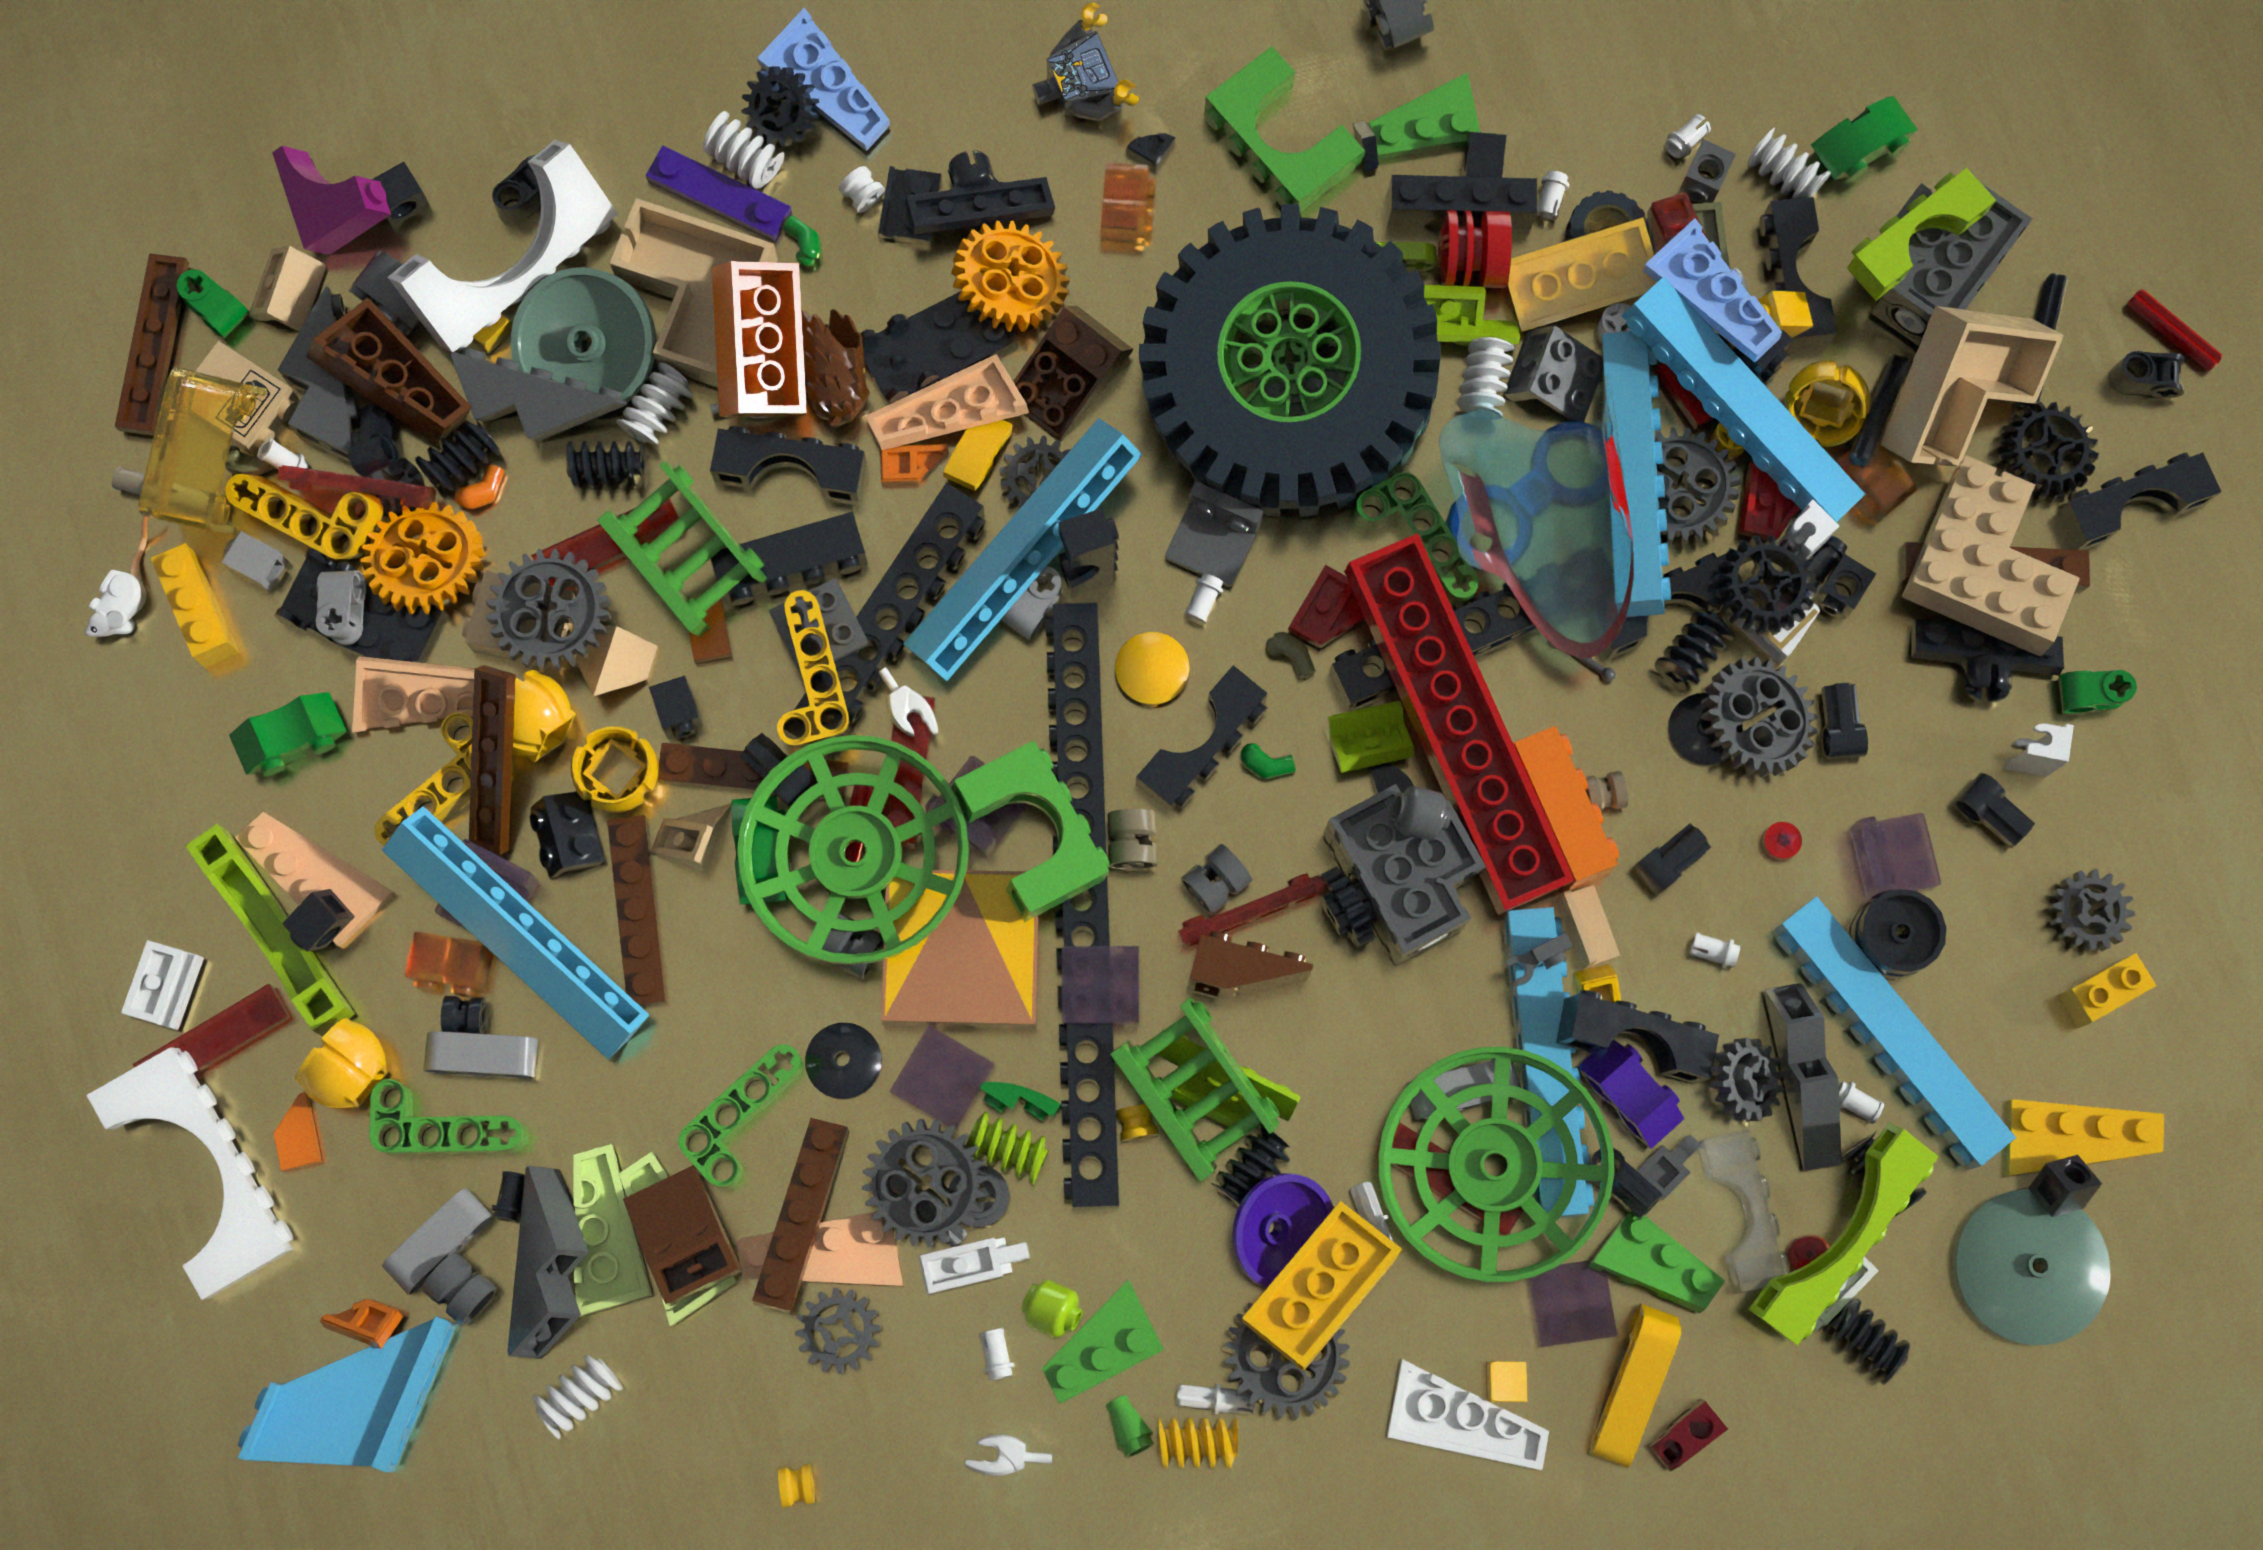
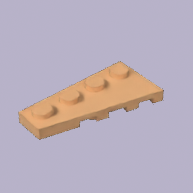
M359 656L356 660L352 733L377 727H398L401 724L435 722L438 719H444L450 714L458 712L473 717L474 669L476 668Z
M876 1212L821 1222L802 1281L904 1287L893 1228L884 1233L882 1230L887 1220L884 1217L873 1220L872 1216ZM774 1232L736 1240L739 1261L743 1270V1279L759 1280Z

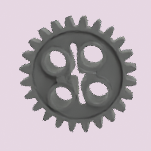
M1671 427L1668 438H1665L1660 431H1656L1655 442L1661 441L1663 450V464H1656V467L1661 469L1662 473L1657 471V475L1664 476L1665 497L1658 498L1659 509L1666 510L1667 531L1660 532V536L1662 534L1667 535V544L1670 546L1675 536L1680 537L1683 546H1687L1689 535H1693L1699 543L1702 542L1703 530L1714 536L1717 530L1714 522L1723 526L1727 524L1728 518L1725 513H1734L1736 506L1730 500H1737L1740 492L1732 488L1739 485L1740 476L1729 475L1735 471L1736 462H1724L1728 457L1729 450L1725 449L1716 452L1718 440L1714 439L1709 444L1704 443L1705 432L1703 431L1696 439L1691 438L1690 428H1686L1683 436H1678L1674 427ZM1677 456L1682 458L1685 464L1681 467H1672L1666 460ZM1701 478H1707L1715 486L1711 489H1702L1697 486L1696 481ZM1681 482L1685 484V489L1683 487H1679L1677 490L1672 488L1673 484L1676 486L1680 485ZM1696 500L1699 502H1705L1706 505L1700 506L1699 504H1697ZM1684 505L1691 510V514L1686 517H1679L1675 515L1672 509L1675 506Z
M538 549L536 560L533 561L524 553L522 554L524 565L519 567L516 563L510 561L509 566L512 573L510 575L498 573L503 585L490 586L497 599L486 600V604L496 612L487 615L486 619L490 624H498L490 630V633L494 638L502 637L497 645L502 651L511 648L509 657L513 661L523 655L522 663L526 668H529L534 660H536L540 671L545 670L548 662H552L554 668L560 671L561 660L564 659L573 667L575 666L574 655L579 653L587 659L589 656L585 647L588 644L597 648L600 646L594 637L595 634H607L608 632L600 623V621L611 619L610 613L601 609L611 604L608 596L601 595L607 590L604 582H596L599 578L596 569L586 572L588 563L585 559L580 560L574 565L575 557L572 552H568L564 559L561 560L557 549H553L550 558H546L542 550ZM555 578L556 582L554 583L551 592V602L555 606L556 610H550L548 613V640L546 642H542V638L545 633V628L547 626V619L542 613V610H548L549 608V581L550 579ZM532 583L541 584L540 592L533 597L524 596L525 588ZM566 588H579L578 595L574 599H561L562 592ZM529 619L536 620V626L531 632L519 633V627L523 621ZM564 623L574 624L573 632L566 637L556 635L560 625Z
M1754 657L1748 662L1745 658H1741L1733 664L1731 662L1722 668V671L1712 677L1713 683L1705 687V691L1709 696L1701 701L1703 706L1710 709L1701 715V719L1711 722V726L1704 730V733L1715 734L1716 736L1711 747L1722 746L1724 751L1722 752L1721 759L1724 760L1732 756L1734 758V769L1745 764L1746 775H1751L1758 770L1762 778L1770 773L1778 776L1784 771H1789L1797 766L1798 762L1808 756L1806 751L1814 746L1810 737L1818 733L1815 727L1809 725V723L1818 718V715L1808 712L1807 709L1814 704V700H1804L1802 696L1808 688L1806 686L1797 688L1795 683L1798 676L1795 674L1787 678L1785 676V665L1774 670L1772 659L1761 664L1759 657ZM1782 702V708L1743 732H1737V726L1774 703ZM1733 705L1737 708L1739 714L1734 710ZM1753 737L1757 739L1759 745L1755 742Z
M919 1119L914 1131L910 1123L905 1122L902 1124V1135L895 1129L888 1131L891 1143L882 1139L876 1142L881 1154L870 1153L867 1156L875 1166L863 1170L862 1173L871 1177L872 1182L863 1185L862 1190L872 1191L874 1197L868 1199L865 1205H877L879 1210L872 1216V1219L877 1220L884 1217L887 1220L882 1230L884 1233L893 1227L897 1228V1241L903 1239L906 1234H910L911 1246L917 1245L920 1238L924 1237L927 1247H931L934 1245L935 1235H938L940 1241L945 1244L949 1242V1230L957 1237L964 1234L960 1222L968 1226H972L975 1223L970 1211L980 1213L984 1209L976 1199L986 1197L989 1194L985 1189L979 1188V1183L989 1179V1175L978 1174V1168L983 1166L986 1160H974L973 1155L977 1152L979 1146L975 1145L967 1148L964 1145L969 1136L967 1133L955 1138V1125L953 1124L949 1125L943 1132L941 1131L940 1120H934L930 1129H927L925 1120ZM920 1144L929 1147L932 1152V1161L929 1165H922L915 1158V1149ZM901 1158L904 1159L916 1174L903 1168L899 1164V1160ZM948 1170L955 1171L961 1176L962 1185L957 1191L950 1190L944 1183V1175ZM894 1174L901 1175L907 1182V1190L903 1195L896 1194L890 1187V1179ZM928 1174L932 1177L929 1184L933 1189L928 1188L923 1191L919 1187L922 1181L918 1176L923 1177ZM935 1191L948 1197L952 1201V1206L948 1207ZM922 1200H928L936 1206L937 1213L934 1220H926L920 1215L919 1205Z
M1250 1302L1245 1307L1246 1313L1253 1306ZM1239 1313L1236 1315L1234 1321L1240 1328L1229 1327L1226 1333L1235 1342H1226L1222 1350L1233 1354V1356L1226 1358L1223 1366L1234 1368L1235 1371L1228 1376L1227 1381L1240 1382L1241 1385L1235 1395L1240 1396L1248 1393L1250 1395L1246 1405L1248 1408L1259 1402L1262 1404L1261 1416H1264L1272 1408L1275 1409L1276 1420L1280 1421L1285 1410H1288L1292 1420L1296 1421L1301 1408L1310 1417L1315 1413L1313 1403L1321 1409L1328 1405L1324 1394L1332 1398L1338 1395L1339 1391L1333 1383L1343 1384L1347 1379L1338 1370L1347 1369L1350 1365V1361L1340 1357V1355L1350 1349V1346L1347 1344H1338V1340L1345 1334L1344 1329H1338L1321 1350L1322 1360L1312 1361L1305 1369L1313 1372L1315 1375L1314 1378H1309L1305 1371L1303 1372L1290 1360H1287L1286 1363L1280 1359L1282 1354L1266 1341L1259 1339L1258 1335L1242 1322L1244 1315ZM1255 1350L1263 1352L1268 1358V1366L1258 1367L1254 1365L1250 1359V1352ZM1281 1376H1294L1299 1382V1391L1290 1392L1286 1390L1281 1383Z

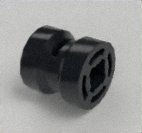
M458 996L444 997L441 1007L442 1032L457 1033L459 1030L473 1034H484L487 1020L486 998L472 997L470 1000L462 1001Z

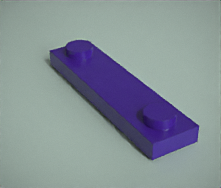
M663 145L645 175L647 181L773 241H776L792 212L791 206Z

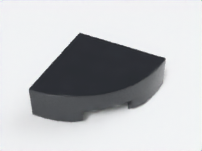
M1365 121L1353 123L1355 140L1365 150L1362 162L1365 171L1378 168L1379 161L1375 134Z
M1166 133L1137 137L1128 144L1126 153L1156 171L1175 144V137Z
M1383 763L1368 767L1376 794L1397 784L1401 793L1408 787L1414 786L1411 779L1395 766Z

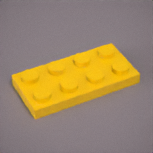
M1644 217L1511 258L1508 287L1521 332L1644 295L1657 282L1644 272L1645 264L1654 256Z
M1340 1201L1242 1317V1322L1304 1372L1400 1256L1402 1248Z

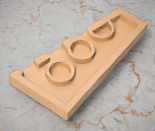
M995 354L866 415L865 419L881 450H886L1027 414L1029 411L1026 402L999 357Z
M264 812L235 837L298 905L311 892L331 889L355 916L333 940L339 947L396 895L392 890Z

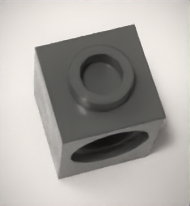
M1703 139L1679 190L1685 192L1694 201L1713 203L1736 154ZM1699 171L1711 173L1714 179L1703 178Z

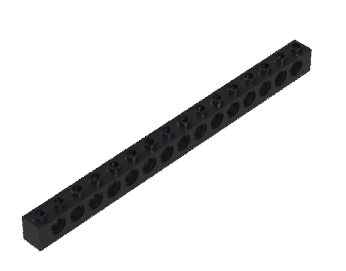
M1098 603L1053 604V616H1045L1046 638H1054V652H1047V674H1055V688H1048V710L1056 711V725H1049L1050 747H1057L1058 761L1052 762L1053 769L1051 770L1057 781H1063L1067 787L1078 782L1088 788V793L1084 797L1078 799L1072 797L1070 803L1076 814L1081 813L1087 820L1091 830L1089 836L1095 847L1100 846L1107 855ZM1075 637L1081 640L1083 646L1077 651H1068L1063 647L1062 643L1067 638ZM1076 673L1083 677L1084 682L1077 688H1071L1063 680L1067 675ZM1070 710L1082 711L1086 717L1085 720L1077 725L1068 723L1064 717ZM1080 746L1085 749L1087 755L1081 761H1072L1066 756V751L1070 747ZM1057 835L1053 836V855L1057 851ZM1106 876L1103 882L1082 892L1092 900V905L1087 910L1079 911L1074 909L1070 903L1072 898L1062 903L1063 910H1055L1056 933H1063L1064 948H1056L1057 971H1065V986H1057L1058 1009L1066 1008V1024H1059V1047H1067L1068 1062H1060L1061 1085H1068L1069 1100H1061L1062 1124L1070 1123V1139H1062L1063 1162H1071V1178H1064V1201H1072V1210L1119 1208L1114 1059L1111 1056L1114 1047L1108 880ZM1079 931H1087L1093 936L1094 941L1088 948L1081 949L1073 944V935ZM1082 968L1091 970L1095 975L1094 982L1085 987L1077 985L1073 980V975L1077 970ZM1082 1006H1089L1096 1012V1019L1088 1025L1080 1024L1074 1017L1075 1011ZM1083 1044H1090L1096 1048L1098 1052L1097 1058L1093 1062L1083 1063L1075 1055L1077 1048ZM1084 1082H1091L1098 1087L1099 1095L1095 1100L1086 1102L1078 1097L1077 1088ZM1087 1120L1096 1122L1101 1130L1099 1136L1090 1141L1081 1138L1078 1133L1080 1124ZM1095 1159L1100 1163L1102 1172L1097 1178L1086 1179L1080 1174L1079 1167L1084 1160Z

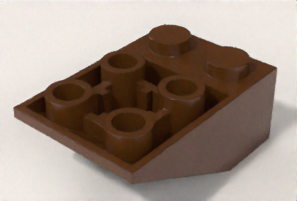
M1063 307L1013 381L1027 404L1029 411L1027 415L1056 438L1062 440L1113 380L1134 349L1080 307Z
M1210 931L1209 936L1201 934L1187 990L1220 999L1237 997L1307 981L1314 964L1307 963V957L1298 953L1285 951L1284 955L1281 956L1268 952L1269 947L1264 944L1247 941L1246 946L1232 943V937L1229 935Z
M694 1165L623 1199L644 1256L665 1304L673 1306L743 1272Z

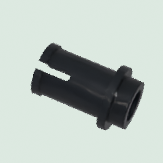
M1831 535L1811 559V564L1805 569V572L1816 573L1815 579L1819 584H1823L1824 579L1836 563L1846 554V544L1839 538Z
M510 1171L502 1172L497 1204L492 1205L491 1209L495 1211L493 1218L507 1222H517L518 1215H521L519 1207L524 1189V1174Z

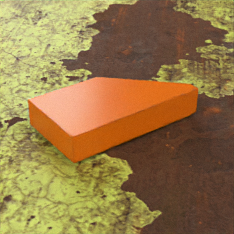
M948 444L906 445L881 450L880 448L881 485L919 484L949 454Z
M722 598L706 611L708 615L704 619L711 628L701 637L689 632L695 664L732 657Z
M305 1092L299 1093L274 1131L280 1169L283 1172L322 1163L310 1098Z
M367 1298L352 1304L351 1309L333 1316L330 1313L323 1315L319 1321L326 1329L382 1349L403 1316L399 1310Z

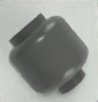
M1410 786L1403 793H1398L1394 798L1391 808V821L1396 823L1397 830L1403 835L1433 840L1439 835L1441 830L1445 831L1450 824L1451 809L1447 807L1446 799L1440 792Z

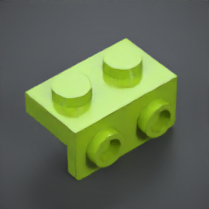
M1400 701L1328 717L1330 744L1341 773L1414 757V747L1404 724L1403 707Z

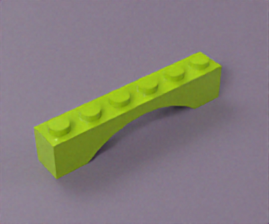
M216 824L185 845L202 872L255 940L310 1029L324 1036L337 1022L354 1016L355 1013L313 952H307L291 940L290 932L282 924L288 916L230 832Z
M1888 1122L1865 1153V1177L1862 1193L1854 1215L1843 1233L1827 1251L1811 1263L1791 1273L1771 1278L1749 1310L1797 1346L1802 1340L1808 1338L1813 1333L1816 1321L1825 1308L1831 1307L1838 1299L1840 1288L1846 1280L1860 1270L1863 1258L1870 1248L1884 1238L1887 1231L1886 1227L1894 1216L1901 1213L1910 1202V1195L1918 1184L1924 1182L1931 1175L1934 1168L1933 1164L1939 1156L1905 1129Z

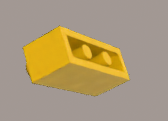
M183 543L151 557L152 564L192 658L206 668L238 654L239 650L198 555L186 543Z

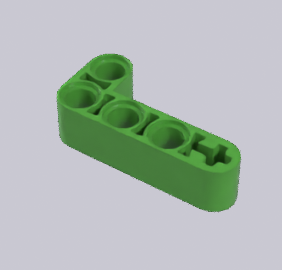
M1401 472L1363 492L1355 506L1353 517L1355 524L1364 531L1373 532L1396 520L1406 538L1418 533L1451 606L1463 607L1469 604V599L1474 596L1478 588L1479 579L1420 480L1411 473ZM1404 487L1412 493L1413 497L1407 500L1400 499L1395 495L1394 490ZM1365 505H1374L1378 507L1381 514L1376 517H1369L1363 512L1362 508ZM1424 518L1430 523L1431 528L1421 531L1414 526L1413 520ZM1443 549L1449 554L1450 560L1439 562L1433 557L1432 551ZM1455 581L1458 585L1466 584L1465 592L1461 588L1456 590L1453 588Z
M781 1044L771 1048L680 1132L678 1144L682 1153L707 1181L715 1187L723 1190L732 1189L741 1181L743 1174L742 1165L725 1144L802 1074L804 1067L803 1059L792 1046ZM780 1056L786 1059L793 1056L790 1060L793 1066L792 1069L788 1072L783 1068L778 1070L773 1076L779 1082L773 1085L772 1081L762 1071L767 1068L772 1074L780 1066L777 1062ZM754 1080H761L766 1086L764 1095L759 1099H749L746 1095L747 1086ZM726 1106L734 1107L737 1113L735 1121L728 1126L719 1125L717 1121L718 1112ZM698 1132L705 1133L708 1142L704 1150L691 1152L688 1147L689 1138ZM725 1160L730 1161L733 1165L731 1177L725 1181L716 1180L714 1168L717 1163Z
M385 1079L378 1082L372 1089L370 1096V1142L375 1149L387 1155L513 1154L522 1150L527 1144L528 1131L526 1127L513 1117L505 1115L413 1117V1093L407 1086L393 1079ZM397 1088L400 1092V1101L396 1106L387 1108L384 1104V1097L389 1090ZM473 1125L477 1129V1138L472 1144L464 1146L460 1139L461 1132L467 1126ZM435 1126L438 1130V1139L431 1146H424L421 1138L422 1133L428 1127ZM507 1126L516 1131L515 1137L508 1139V1144L498 1137H490L489 1130L493 1133H505ZM396 1127L399 1131V1139L393 1146L386 1147L383 1143V1135L389 1128Z

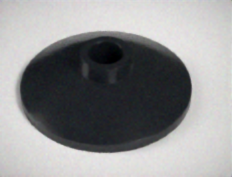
M1696 693L1684 698L1673 709L1668 722V735L1675 751L1686 761L1699 766L1718 765L1731 757L1729 756L1722 760L1721 755L1724 748L1722 746L1712 748L1711 744L1716 739L1715 734H1705L1702 728V722L1705 720L1701 719V715L1710 710L1701 704V701L1709 696L1707 693ZM1742 724L1736 727L1737 732H1743Z
M835 1023L823 1028L812 1038L805 1055V1068L812 1084L821 1093L835 1099H851L865 1093L876 1082L882 1065L881 1051L876 1039L866 1029L853 1023ZM841 1052L847 1053L850 1057L848 1064L845 1066H839L835 1062L836 1056Z

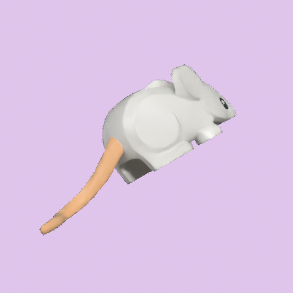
M147 508L143 517L141 540L131 562V574L111 570L105 577L99 588L102 596L94 598L89 605V608L96 613L91 616L85 629L87 636L104 637L113 634H129L135 628V622L131 618L142 609L146 601V590L140 581L139 564L148 538L149 508Z

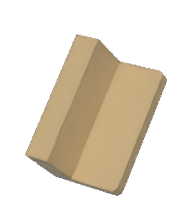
M291 246L271 249L249 316L259 321L277 320L300 331L313 307L326 265Z
M1592 885L1571 892V890L1562 892L1557 898V902L1582 969L1584 970L1619 958L1621 955L1595 886Z

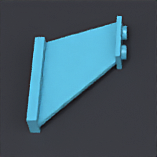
M435 1316L430 1321L389 1338L382 1349L370 1346L286 1384L270 1382L269 1387H264L257 1397L254 1408L258 1412L253 1424H248L240 1436L238 1447L242 1449L238 1458L245 1461L371 1466L385 1473L394 1472L457 1323Z

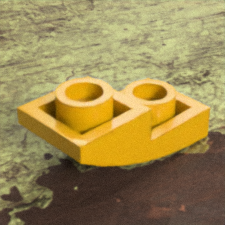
M1000 420L968 428L953 451L943 471V477L976 491L993 469L994 457L1012 435L1013 424Z

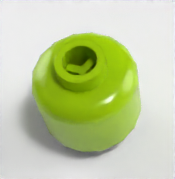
M1045 1280L1039 1285L1033 1284L1022 1304V1312L1025 1313L1027 1324L1053 1338L1061 1337L1067 1330L1074 1331L1080 1322L1083 1310L1078 1308L1079 1297L1074 1290L1052 1280Z

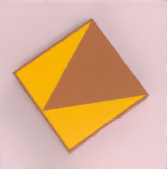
M933 870L932 874L953 881L956 870ZM967 870L959 896L949 914L936 930L916 946L897 956L883 960L881 1022L884 1027L939 1028L948 1025H970L981 1029L1036 1030L1039 915L1024 922L1006 891L1010 880L1026 871ZM895 877L885 890V903L888 911L902 902L915 884ZM926 888L916 904L902 917L893 921L900 941L912 936L928 923L941 907L947 895Z

